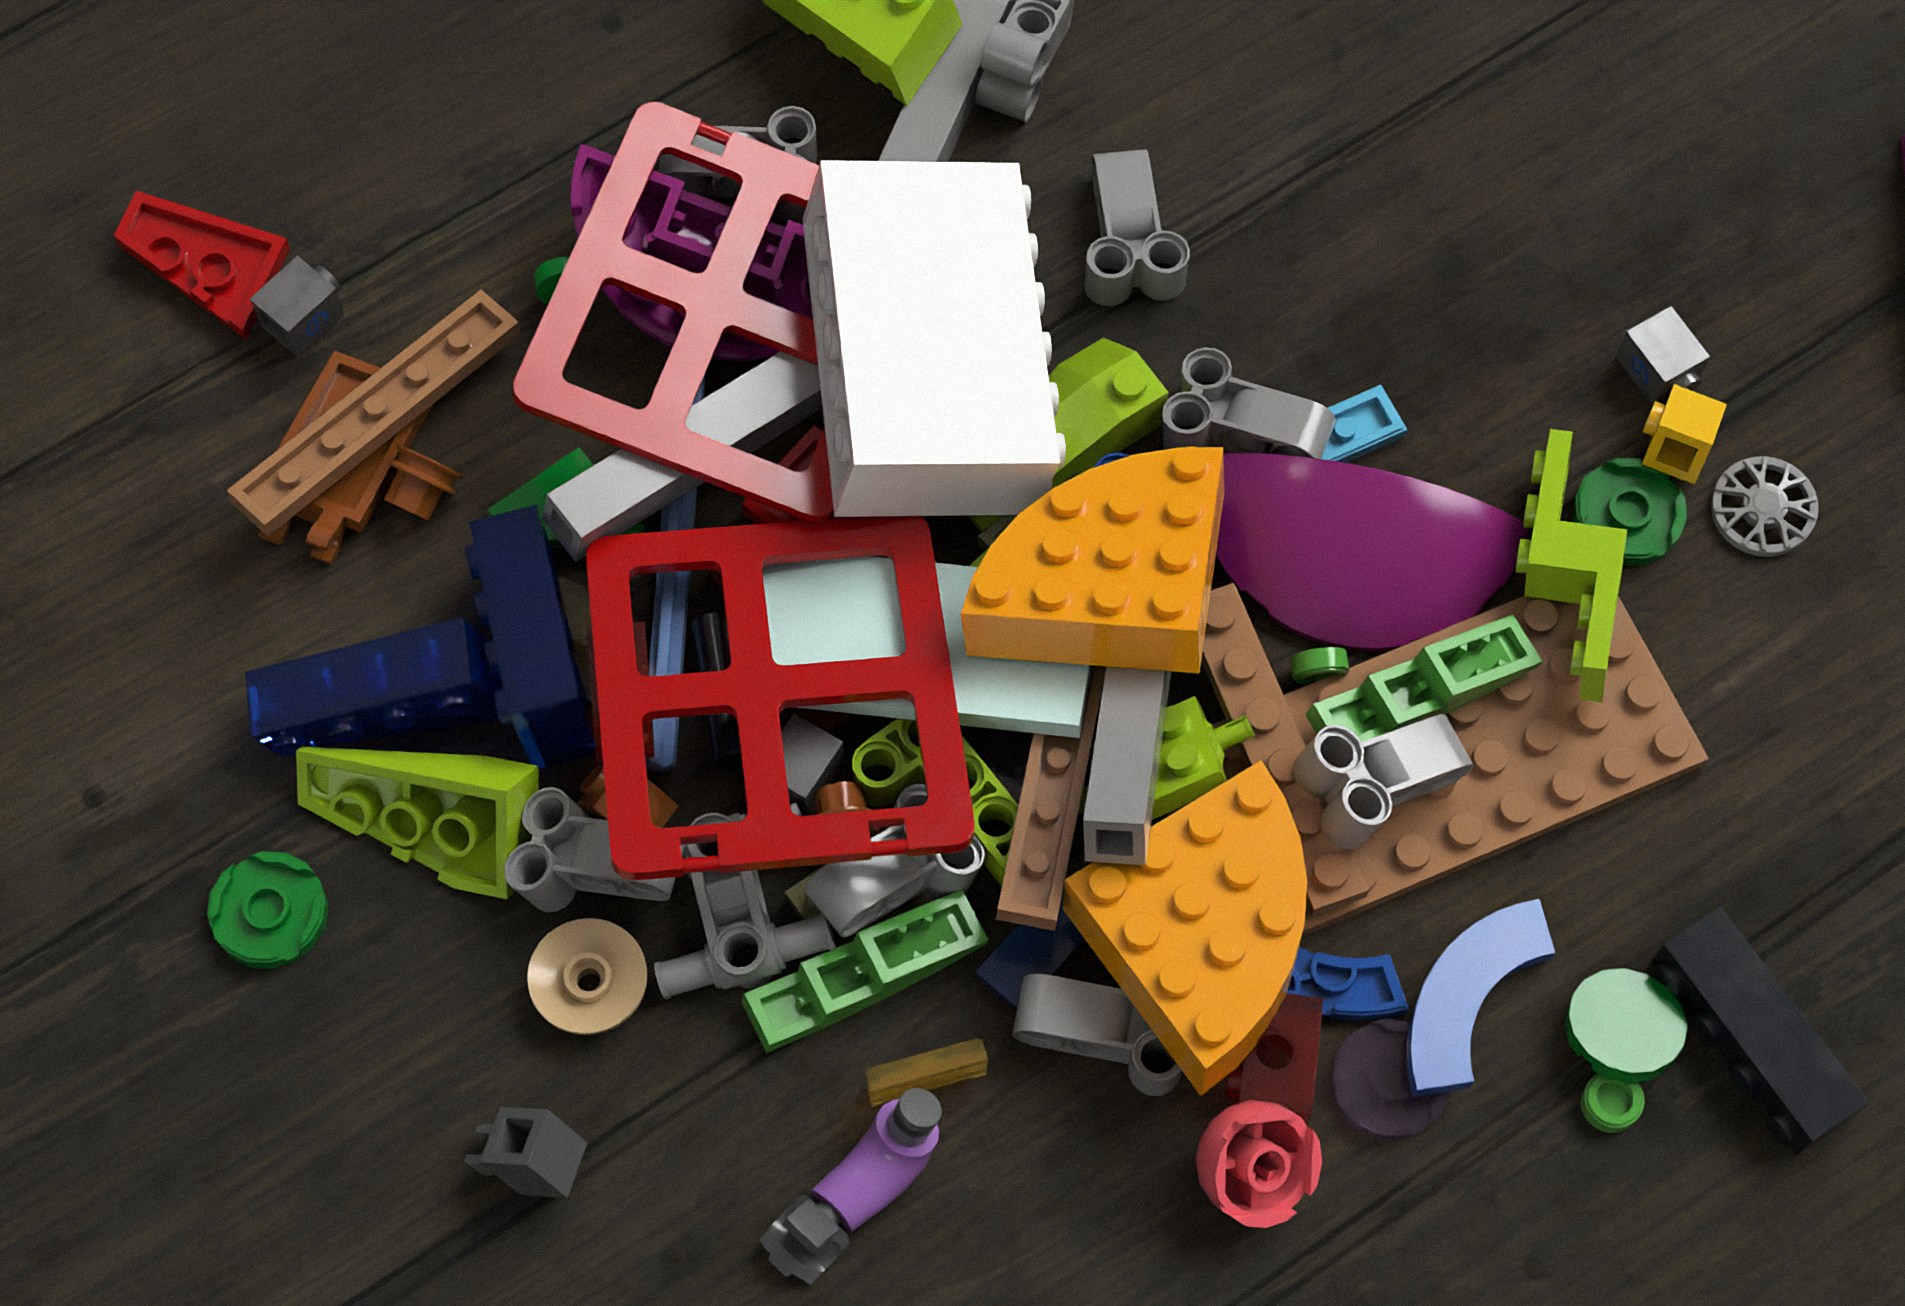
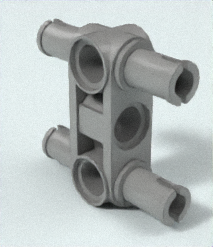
M797 803L791 804V811L798 816H802ZM708 813L696 818L690 826L739 822L745 819L746 815L735 813L725 816L718 813ZM709 843L687 844L682 858L706 856L705 850ZM757 870L720 873V871L686 873L693 882L708 942L704 943V950L664 962L654 963V969L661 994L665 1000L711 984H715L716 988H723L724 990L736 986L746 989L758 988L766 984L773 975L782 973V969H786V962L825 950L836 949V942L831 924L822 913H819L818 916L778 928L775 927L774 923H770ZM751 944L758 946L757 957L751 964L745 967L733 966V957L739 948Z

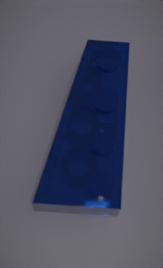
M537 505L469 522L474 544L465 546V554L473 580L481 578L483 592L474 594L482 626L491 625L493 640L485 641L484 648L492 675L501 674L503 688L494 690V697L502 724L513 723L530 763L539 766V769L600 753L596 732L593 730L585 711V707H589L585 686L582 682L574 654H570L576 652L564 607H559V604L564 603L548 533Z
M463 617L245 672L251 737L273 753L282 756L296 755V750L301 747H325L512 719L504 655Z

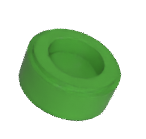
M1325 647L1297 653L1289 659L1292 679L1299 684H1311L1336 673L1338 676L1347 675V672H1349L1347 652L1344 648Z
M1598 1073L1589 1080L1581 1094V1109L1585 1118L1593 1127L1607 1133H1619L1630 1128L1640 1117L1645 1103L1644 1093L1638 1082L1624 1083L1603 1077Z

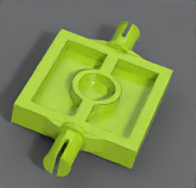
M1195 696L1166 707L1152 820L1193 802L1227 781L1222 767L1224 750L1256 737L1246 714L1214 729L1206 720L1204 712ZM1095 741L1091 745L1092 752H1094ZM1088 785L1083 787L1078 815L1085 811Z

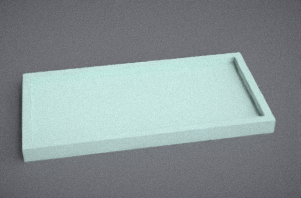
M874 556L770 564L763 568L772 657L777 664L796 665L900 656L906 651L894 567L890 558ZM935 563L960 725L1080 738L1092 665L966 656L961 611L971 579L978 567ZM903 698L797 707L916 720L912 702Z

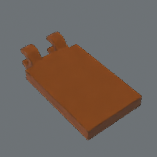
M334 350L278 449L381 368ZM433 405L294 515L314 523L305 540L306 544L313 546L309 554L311 558L331 565L339 553L346 528L360 533L364 531L397 471L396 468L388 465L389 461L396 460L399 455L396 447L397 444L410 448ZM292 518L268 537L260 531L259 538L281 545L289 532Z

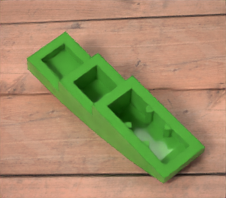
M1510 615L1423 647L1414 659L1369 675L1360 687L1314 703L1305 716L1316 734L1326 726L1338 725L1354 732L1360 741L1363 742L1436 715H1446L1538 668L1543 661L1514 615Z
M961 889L857 932L854 941L801 962L797 972L744 993L741 1002L766 1053H769L826 1028L925 979L987 944L988 938Z

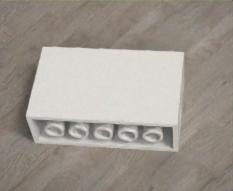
M820 160L802 220L834 517L1018 515L1051 490L1053 477L1057 469L1064 466L1066 457L1065 438L1062 433H1056L1054 421L1059 404L1058 388L1055 382H1049L1047 370L1052 353L1051 337L1049 332H1042L1040 316H1042L1044 311L1045 293L1043 284L1035 282L1033 269L1038 257V243L1036 235L1028 232L1027 219L1031 210V192L1028 185H1022L1019 163Z

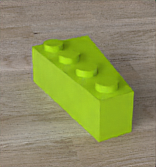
M763 0L765 5L807 35L812 33L822 40L826 48L839 58L844 56L857 65L862 74L875 84L880 82L889 88L894 97L906 106L913 99L963 25L953 0Z

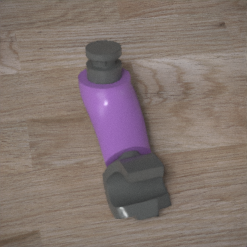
M912 1088L904 1092L900 1099H893L884 1104L858 1144L829 1174L809 1191L812 1200L807 1195H799L762 1234L760 1242L770 1253L768 1260L785 1277L793 1274L812 1285L835 1263L850 1244L848 1236L844 1231L848 1233L854 1231L887 1207L919 1176L928 1164L939 1138L937 1122L941 1118L942 1108L935 1095L921 1088Z

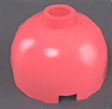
M1248 1100L1225 1108L1209 1122L1199 1140L1196 1163L1199 1183L1210 1201L1219 1210L1245 1226L1268 1228L1288 1221L1297 1212L1292 1207L1300 1201L1304 1193L1311 1197L1318 1185L1322 1167V1155L1319 1138L1313 1129L1307 1127L1300 1116L1276 1103Z

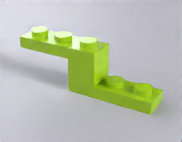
M1550 429L1547 450L1535 451L1531 483L1541 484L1539 495L1528 494L1523 527L1532 528L1533 533L1531 540L1520 539L1516 573L1526 574L1524 597L1580 604L1577 628L1588 629L1586 642L1575 640L1570 675L1581 676L1579 700L1602 703L1627 529L1560 521L1569 470L1573 432Z

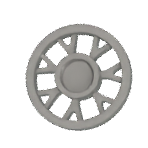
M1751 457L1733 464L1719 478L1711 498L1712 517L1720 534L1737 549L1755 556L1773 557L1795 550L1809 537L1818 517V499L1809 479L1792 464L1773 457ZM1766 469L1783 474L1779 486L1765 482ZM1748 471L1756 484L1747 489L1735 476ZM1729 482L1733 486V488L1725 486ZM1798 486L1805 499L1788 501L1784 491ZM1722 494L1742 497L1741 508H1722ZM1787 511L1807 519L1802 531L1784 520ZM1724 515L1732 516L1733 518L1727 522ZM1741 518H1744L1748 524L1754 527L1746 538H1743L1732 529V526ZM1777 527L1782 543L1766 545L1764 530ZM1787 533H1790L1795 537L1789 540ZM1756 536L1758 537L1759 544L1750 540Z

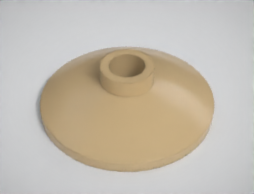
M576 919L556 927L537 945L528 966V989L538 1012L556 1028L578 1035L599 1034L619 1026L637 1009L646 990L647 965L639 944L622 927L602 919ZM587 974H594L600 978L599 986L592 991H584L579 988L580 979Z

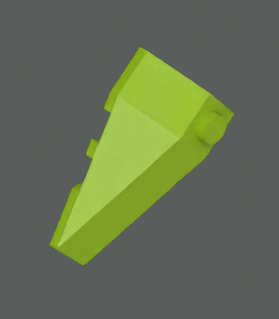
M1102 338L1058 364L1048 376L1049 382L1056 383L1059 395L1058 411L1054 417L1056 433L1064 435L1066 444L1065 463L1062 468L1057 469L1053 477L1052 488L1063 483L1076 473H1083L1094 468L1100 458L1107 454L1120 452L1162 426L1163 406L1168 400L1169 392L1137 351ZM968 515L980 533L1002 516Z
M301 747L296 750L298 805L356 836L362 833L372 836L392 847L391 855L406 863L414 859L439 873L437 880L454 889L502 899H508L512 896L514 889L506 882L504 875L505 862L517 846L531 842L533 835L523 825L522 811L527 800L535 792L539 791V766L480 755Z

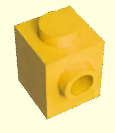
M1674 384L1665 405L1655 401L1642 432L1651 435L1652 438L1642 465L1695 485L1714 443L1727 404Z

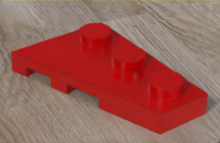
M136 191L113 235L121 249L246 340L257 319L250 298L279 273L290 250L287 238L139 191Z

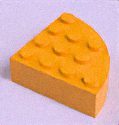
M1178 447L1135 454L1091 468L1052 488L1019 513L991 544L971 579L961 611L966 656L1200 673L1225 491L1223 447Z
M1262 760L1153 825L1150 828L1146 865L1093 862L1065 879L1063 910L1200 1096L1240 1065L1255 1047L1258 1038L1267 1029L1288 991L1305 925L1307 876L1301 838L1285 796Z

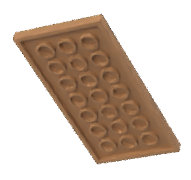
M1524 596L1350 667L1347 675L1338 676L1336 673L1284 695L1303 741L1307 746L1316 736V732L1305 716L1314 703L1360 687L1369 675L1414 659L1423 647L1507 616L1514 615L1543 661L1538 668L1446 714L1447 719L1474 765L1473 769L1464 777L1446 787L1393 806L1388 819L1363 845L1351 849L1369 889L1366 898L1311 917L1306 905L1302 938L1705 766L1709 760L1705 750L1619 596L1602 703L1579 700L1581 676L1570 675L1575 640L1586 642L1588 629L1577 628L1580 604ZM1224 719L1222 721L1212 724V726L1215 729L1228 722L1226 719ZM1238 745L1224 750L1222 767L1227 780L1247 769ZM1351 808V810L1354 812V814H1356L1357 816H1359V817L1361 818V816H1360L1355 810H1353V809Z

